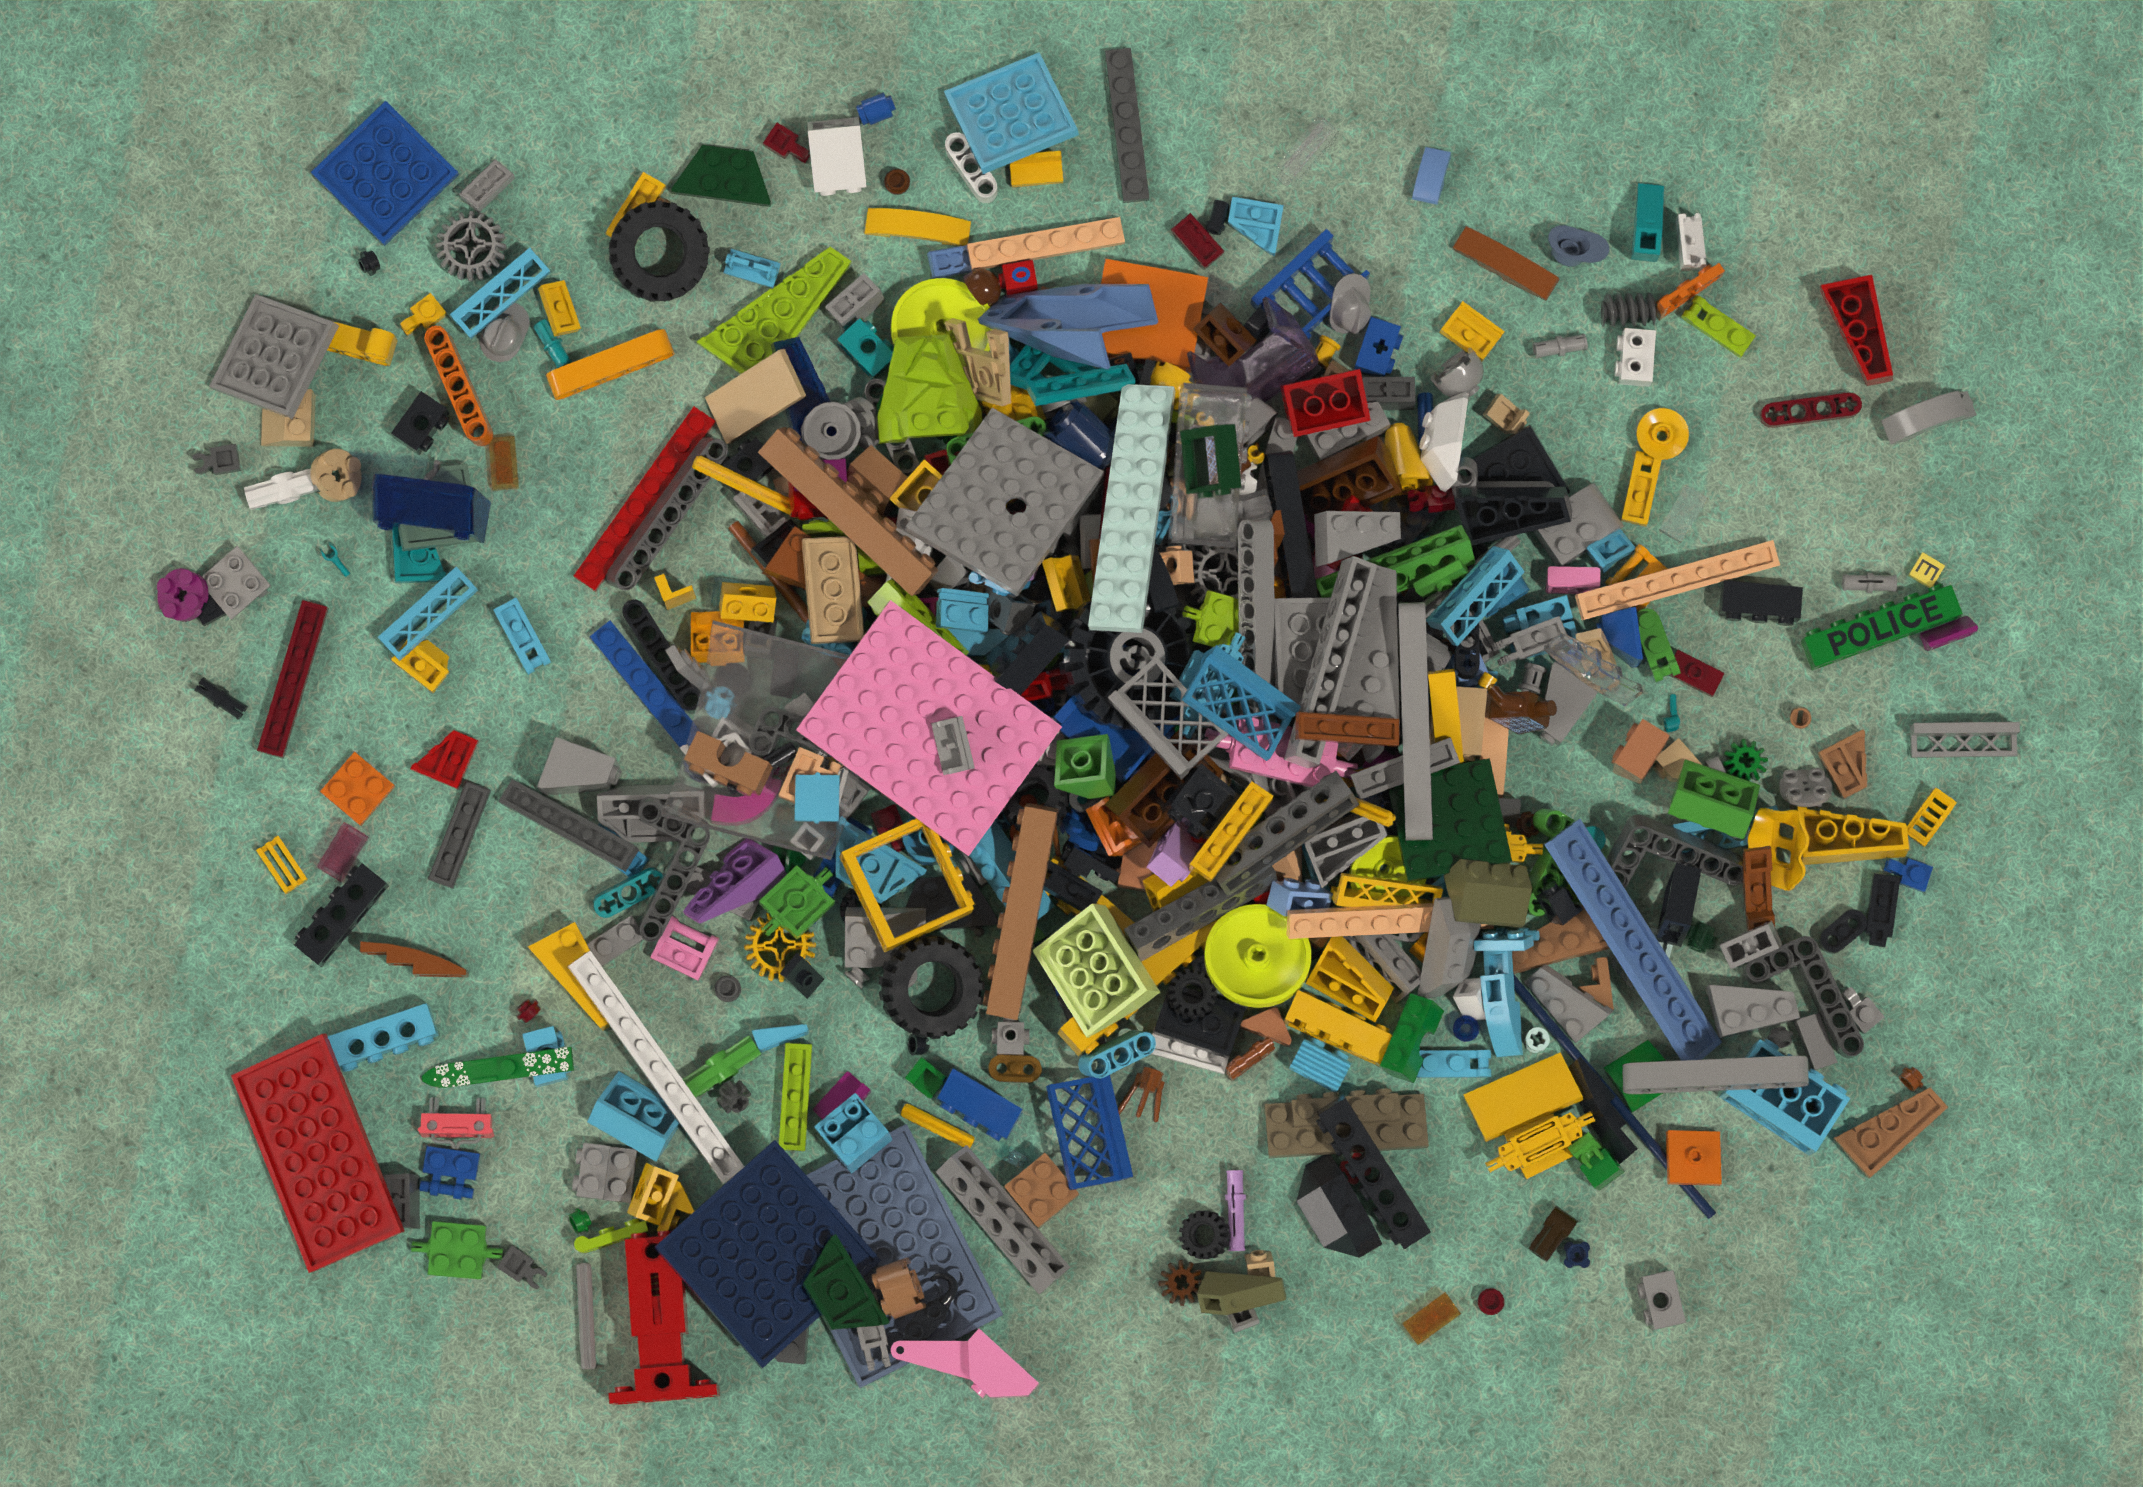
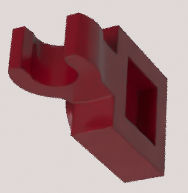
M778 122L763 142L764 147L783 159H786L790 153L796 159L806 164L810 158L809 150L797 144L799 135Z
M895 804L871 813L879 835L903 825ZM901 838L891 842L895 851L905 850Z

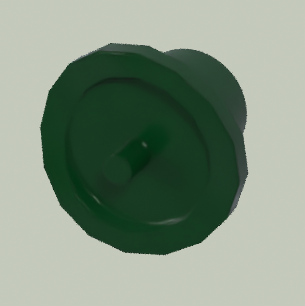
M781 841L774 846L772 851L777 854L786 874L796 865L801 868L807 858L794 846Z

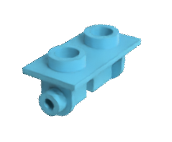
M731 249L730 254H727L725 260L724 274L774 288L781 263Z

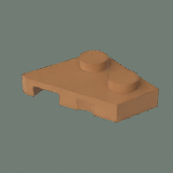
M1864 729L1818 753L1842 800L1867 787Z

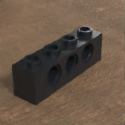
M363 863L359 867L355 865L348 872L346 883L342 887L337 886L329 896L331 901L325 908L321 906L312 916L314 920L308 928L303 927L295 937L297 942L294 946L320 967L326 963L389 887L383 879ZM355 887H362L363 896L358 900L351 899V890ZM344 907L346 909V916L342 920H334L333 912L335 909ZM320 928H328L329 936L324 941H318L316 938V933Z

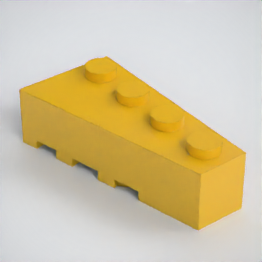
M1797 806L1796 810L1800 812L1804 827L1809 836V846L1801 857L1804 865L1906 857L1909 851L1906 823L1875 818L1866 819L1857 817V815L1834 814L1831 811H1815Z
M574 922L528 946L532 953L601 1030L604 1031L609 1028L608 1022L568 968V965L588 951H591L578 925Z
M1297 991L1285 1017V1025L1380 1067L1392 1038L1389 1028L1377 1023L1373 1026L1365 1022L1366 1018L1356 1013H1351L1350 1015L1342 1011V1008L1331 1002L1325 1003L1309 992Z

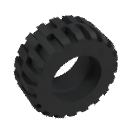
M936 935L920 936L901 945L902 947L898 950L894 949L889 954L891 956L888 962L885 961L882 966L884 973L883 976H879L878 983L881 985V991H879L880 1000L884 1002L883 1008L886 1014L890 1015L892 1021L909 1033L931 1039H940L944 1035L949 1037L954 1035L957 1029L963 1030L967 1027V1021L970 1018L974 1019L978 1013L975 1011L977 1005H982L983 997L980 995L981 990H984V981H981L980 975L983 973L980 966L975 963L976 959L972 953H969L959 943ZM927 962H938L945 965L954 977V991L951 999L943 1008L933 1012L918 1009L911 1002L908 994V985L912 974L919 966Z

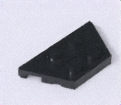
M964 874V880L961 883L965 891L969 890L972 894L975 904L972 905L974 910L971 914L934 931L998 925L997 917L970 874ZM942 876L917 879L905 908H926V923L959 909V906L945 877Z

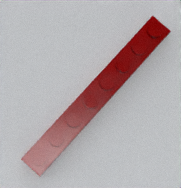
M693 406L574 574L575 579L594 592L597 591L607 577V572L695 446L712 429L716 423L714 419Z

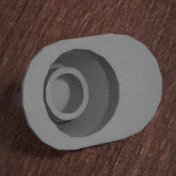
M1355 273L1347 274L1335 285L1329 322L1331 327L1338 333L1358 334L1370 321V285L1362 275Z
M517 303L512 304L482 330L480 346L486 357L492 361L504 362L516 356L527 334L530 323L528 313L524 307ZM499 305L494 307L492 311H495Z

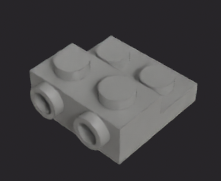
M583 1143V1148H578L576 1153V1164H580L579 1175H574L572 1191H577L576 1196L579 1198L631 1203L638 1151L635 1149Z

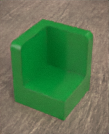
M922 1057L905 1077L908 1083L929 1099L934 1096L947 1079L945 1075Z
M1606 1148L1601 1150L1604 1155L1603 1160H1600L1596 1155L1590 1158V1163L1593 1166L1591 1169L1584 1163L1580 1166L1581 1171L1594 1189L1597 1190L1603 1189L1625 1172Z

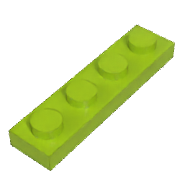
M785 1043L779 1145L785 1151H806L812 1044Z

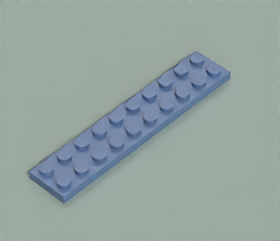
M1581 819L1574 821L1545 843V847L1676 1051L1681 1061L1702 1060L1719 1046L1722 1041Z

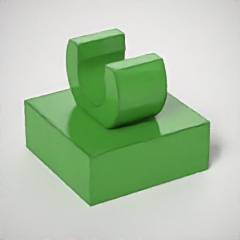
M1587 1132L1568 1147L1572 1155L1581 1164L1584 1163L1590 1169L1593 1167L1590 1163L1591 1157L1596 1155L1600 1160L1604 1159V1155L1601 1152L1604 1149L1603 1146L1590 1132Z

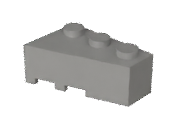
M1325 511L1314 514L1316 567L1401 539L1400 512Z

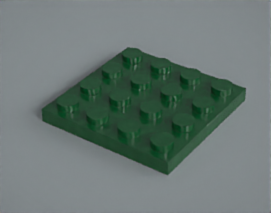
M1490 758L1456 764L1431 773L1433 840L1406 841L1404 784L1387 790L1392 814L1396 816L1394 824L1407 883L1444 876L1450 873V869L1460 859L1489 862L1490 865L1512 862Z

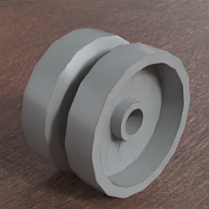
M827 402L814 407L804 418L801 427L802 442L806 446L813 447L820 454L819 458L821 460H837L848 456L857 446L861 436L860 422L856 414L846 405L837 402ZM832 426L833 431H836L834 436L827 434L826 430L828 427Z

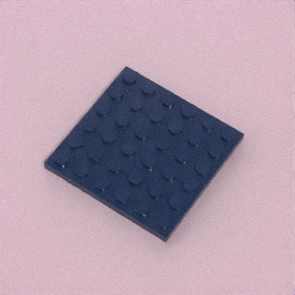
M773 1140L654 1247L761 1369L821 1316L802 1283L831 1236L834 1234L838 1236L862 1277L881 1261L776 1140Z

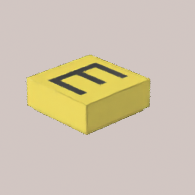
M1922 552L1908 576L1930 588L1935 584L1945 565Z

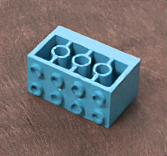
M1765 1039L1764 1042L1758 1040L1754 1043L1745 1058L1785 1055L1777 1051L1779 1047L1775 1043ZM1812 1068L1808 1071L1809 1085L1788 1088L1792 1095L1789 1098H1786L1783 1092L1787 1088L1725 1090L1719 1096L1808 1156L1818 1150L1850 1100L1845 1095L1847 1091L1835 1083L1832 1086L1823 1081L1824 1076ZM1811 1103L1814 1112L1809 1113L1805 1105Z

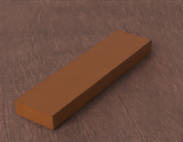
M1297 712L1295 740L1396 747L1399 746V719Z

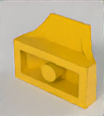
M407 640L398 650V652L407 645ZM429 640L419 643L401 661L395 656L391 659L399 668L432 693L436 691L449 674L447 668L449 656Z

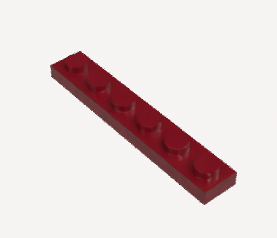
M305 600L301 602L257 751L260 753L284 759L329 610L327 606Z

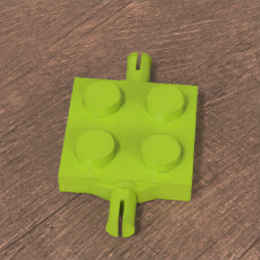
M1207 590L1204 603L1199 610L1189 606L1184 608V610L1192 612V614L1183 612V617L1196 620L1194 642L1211 647L1221 644L1230 645L1235 633H1239V599Z

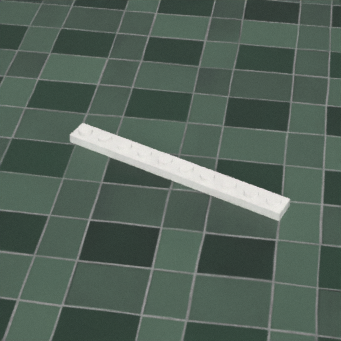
M588 951L568 965V968L722 1183H725L738 1173L744 1165L591 951Z

